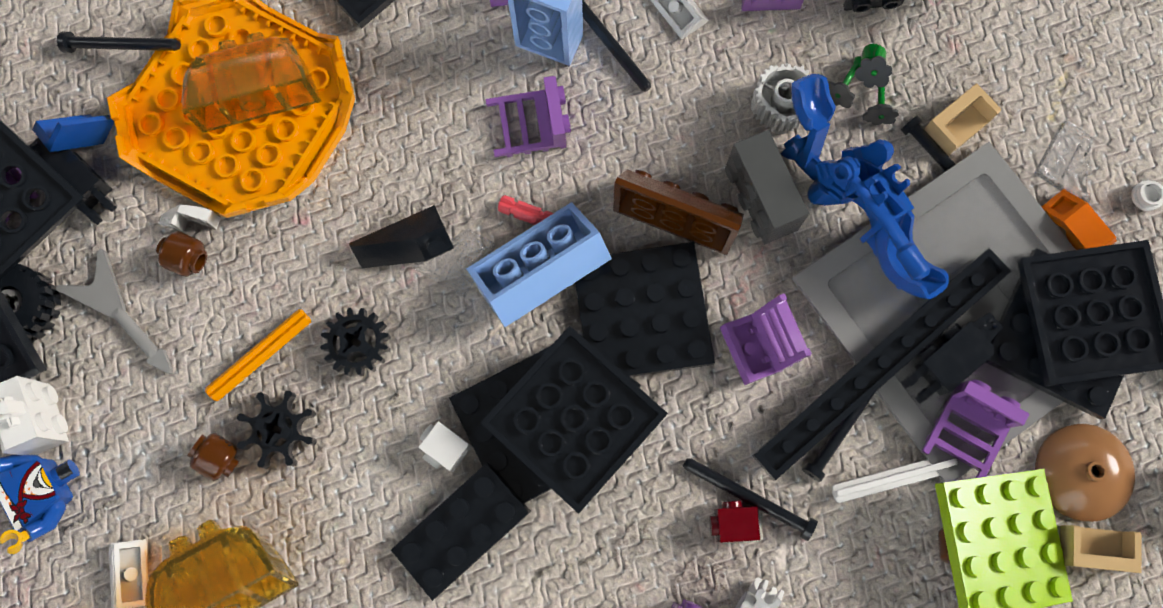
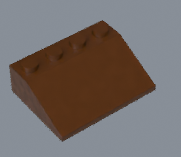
M627 169L617 177L614 185V212L727 256L739 232L744 214L738 212L736 207L727 203L719 205L711 202L706 195L699 192H692L690 194L680 190L679 185L670 181L659 182L652 179L649 173L642 170H635L634 172Z

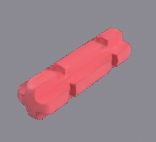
M506 195L501 197L498 204L499 212L506 215L513 214L514 218L533 225L553 214L547 210L542 212L541 208L520 200L515 202L514 198Z

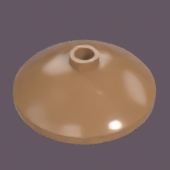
M1074 424L1060 428L1045 439L1036 457L1035 470L1045 469L1053 508L1068 518L1087 522L1105 520L1121 511L1133 493L1135 469L1132 458L1123 443L1112 433L1101 427L1090 424ZM1093 466L1098 468L1099 474L1097 477L1092 474Z

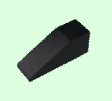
M435 205L349 243L362 268L424 262L454 249Z

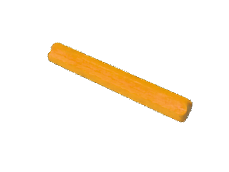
M301 309L295 311L205 388L207 395L214 401L222 399L311 323L310 317Z

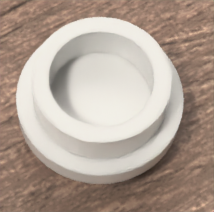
M1149 180L1138 183L1132 189L1131 198L1133 203L1143 211H1153L1163 204V186L1156 181Z

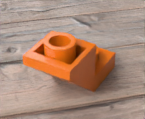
M1064 189L1041 206L1056 225L1065 229L1068 241L1076 250L1108 246L1117 241L1116 236L1088 202Z

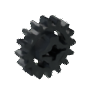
M348 308L347 316L345 317L337 312L336 318L338 321L335 324L330 321L326 323L331 329L330 332L321 333V336L327 340V343L321 345L320 348L325 352H329L324 358L325 361L328 363L335 362L333 369L340 372L344 368V374L350 377L354 370L361 377L365 374V368L375 372L376 367L374 363L376 361L385 363V359L381 354L391 350V348L384 344V341L391 339V335L382 333L387 325L383 321L376 323L379 317L374 312L367 317V311L364 308L359 310L358 315H356L352 308ZM357 323L355 327L345 328L349 324ZM374 333L376 337L375 348L372 347L371 337ZM337 337H339L340 340V348L338 351L336 348ZM353 338L359 339L361 341L360 346L353 345L351 340ZM367 356L366 359L360 362H354L358 357Z

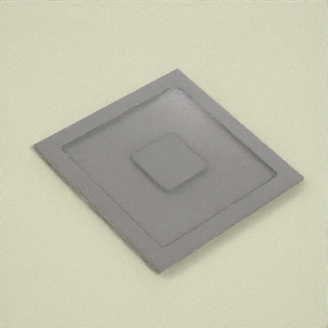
M990 142L908 197L914 206L912 210L915 216L912 232L914 244L926 261L944 269L948 273L949 282L988 248L1011 270L1004 279L951 326L956 323L962 326L970 321L974 322L988 313H991L997 321H1000L1020 277L1017 260L1029 257L1032 250L1038 248L1048 254L1076 250ZM870 224L792 277L795 284L855 364L929 300L912 296L901 289L898 290L886 277L880 267L878 258L867 241L862 244L859 239L871 229ZM941 333L928 346H930L933 343L936 346H938L940 343H942L945 340V338L942 336L943 333ZM917 355L879 388L876 393L921 452L926 443L927 436L931 434L935 426L934 422L939 418L944 409L943 405L948 401L952 392L941 396L935 392L921 404L918 403L915 397L918 392L929 385L926 379L921 376L913 386L907 388L901 384L916 369L914 366L922 360ZM986 362L963 381L979 380L991 387L990 392L999 397L1006 396L1016 400L1021 404L1020 408L1029 413L1023 426L1010 428L1002 446L1063 403V401ZM952 412L947 419L948 422L991 446L996 438ZM942 429L938 436L941 440L980 462L987 456L986 453ZM933 446L929 455L921 452L932 465L956 459ZM957 459V465L937 470L942 482L956 481L971 470L972 467Z

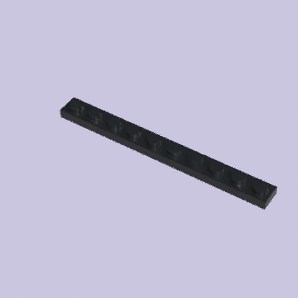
M990 248L985 250L956 275L942 293L929 299L757 450L752 455L753 458L773 481L777 480L1004 279L1011 270Z

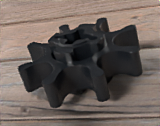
M289 390L285 391L284 400L276 407L270 404L267 394L258 393L256 398L262 406L259 415L251 418L240 413L237 416L238 421L250 423L253 430L250 438L246 441L238 442L237 447L241 450H248L253 445H259L262 449V457L257 463L259 468H269L272 456L278 452L284 455L287 466H296L298 461L292 453L295 444L303 441L308 445L314 446L317 443L315 438L304 436L301 430L303 422L306 419L314 418L316 412L312 409H306L301 414H294L292 403L296 398V394ZM274 425L282 428L280 434L272 431Z

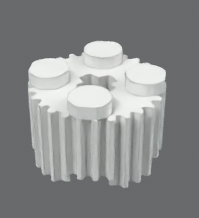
M781 64L780 67L777 65L773 67L771 65L768 70L765 69L764 73L760 75L752 95L751 110L753 114H757L756 120L760 119V124H765L766 129L770 127L771 131L776 134H786L789 130L793 131L794 127L796 129L799 128L801 123L792 104L791 86L794 81L808 76L809 70L805 71L803 65L801 67L795 65L793 68L790 64L787 67L784 64Z

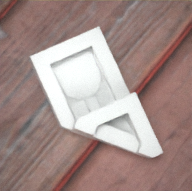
M178 205L162 214L159 224L183 232L188 221L217 229L221 218L210 209L191 205Z

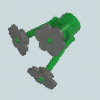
M878 44L865 46L862 55L854 58L853 66L843 82L834 83L828 81L830 95L835 106L841 105L844 108H850L855 98V95L850 92L848 87L854 75L859 81H864V85L867 88L876 85L878 87V104L869 107L867 112L863 114V120L872 122L873 125H881L882 123L892 124L896 121V117L899 116L898 110L893 109L891 105L885 104V86L888 84L889 76L892 74V67L886 65L887 53L884 47Z

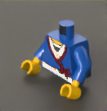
M10 455L0 458V503L14 529L5 531L1 535L0 544L10 539L17 540L15 545L7 548V553H18L22 549L24 541L31 542L57 527L66 510V504L73 498L67 483L80 475L77 465L72 460H67L57 466L54 460L43 459L38 455Z

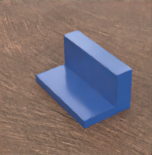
M91 114L36 121L32 130L48 151L54 152L104 144L114 124V120L111 119L110 115L93 117Z

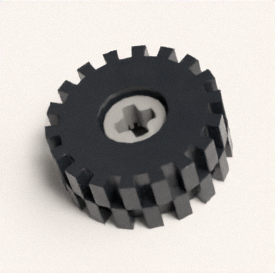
M17 264L0 280V289L9 305V299H18L14 303L16 308L13 312L31 343H33V337L41 339L46 335L43 332L44 328L52 330L55 324L50 321L52 317L59 318L60 311L55 310V305H61V299L54 296L59 291L56 290V286L51 284L53 281L49 277L22 264Z

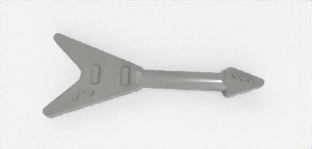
M102 249L97 251L95 278L92 284L88 286H56L57 291L114 318L149 357L147 359L148 364L165 373L173 374L166 350L158 349L126 313V307L106 251Z

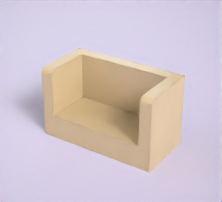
M976 83L933 118L924 130L949 156L991 122L1001 112V108Z
M1060 525V543L1065 566L1142 573V535L1140 532Z

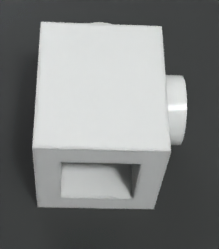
M438 421L435 426L430 424L420 437L422 443L418 448L425 452L422 458L436 469L442 465L449 471L454 472L473 446Z

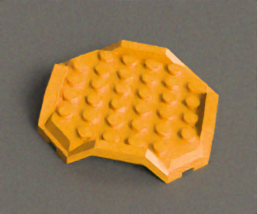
M174 0L168 31L164 38H173L180 41V49L177 51L156 50L134 83L107 97L110 116L116 126L117 135L115 140L119 157L157 182L225 218L291 201L314 183L343 137L355 102V95L339 37L317 33L268 7L260 0Z

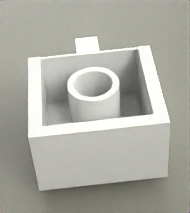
M15 376L0 383V444L2 453L38 455L69 442L66 434L68 425L64 417L59 413L56 404L58 402V395L50 384L20 376Z

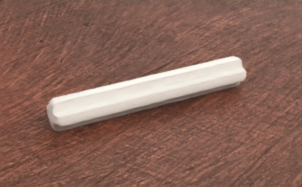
M928 459L834 484L832 486V494L837 503L847 502L938 477L940 475L937 470L955 466L958 464L957 459H951L932 465Z

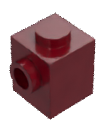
M741 501L722 502V509H714L715 516L709 517L711 536H716L717 542L760 540L757 507H742Z

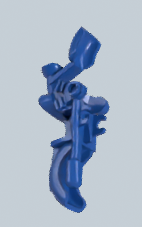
M810 74L794 81L791 86L794 111L803 128L810 132L809 135L803 138L800 135H796L785 142L783 145L786 149L780 154L789 160H794L814 181L807 192L808 200L813 204L823 206L847 204L850 202L858 204L867 214L871 229L859 239L862 244L867 241L878 258L882 271L896 288L921 299H932L942 293L949 284L948 273L944 269L926 261L913 241L912 232L915 216L912 210L914 206L903 192L910 185V180L905 179L899 182L895 178V172L901 169L899 164H894L885 170L882 169L883 165L891 159L894 153L893 145L887 140L880 139L868 145L850 147L843 150L842 158L837 161H821L819 157L830 127L828 122L836 108L830 95L828 80L823 75Z

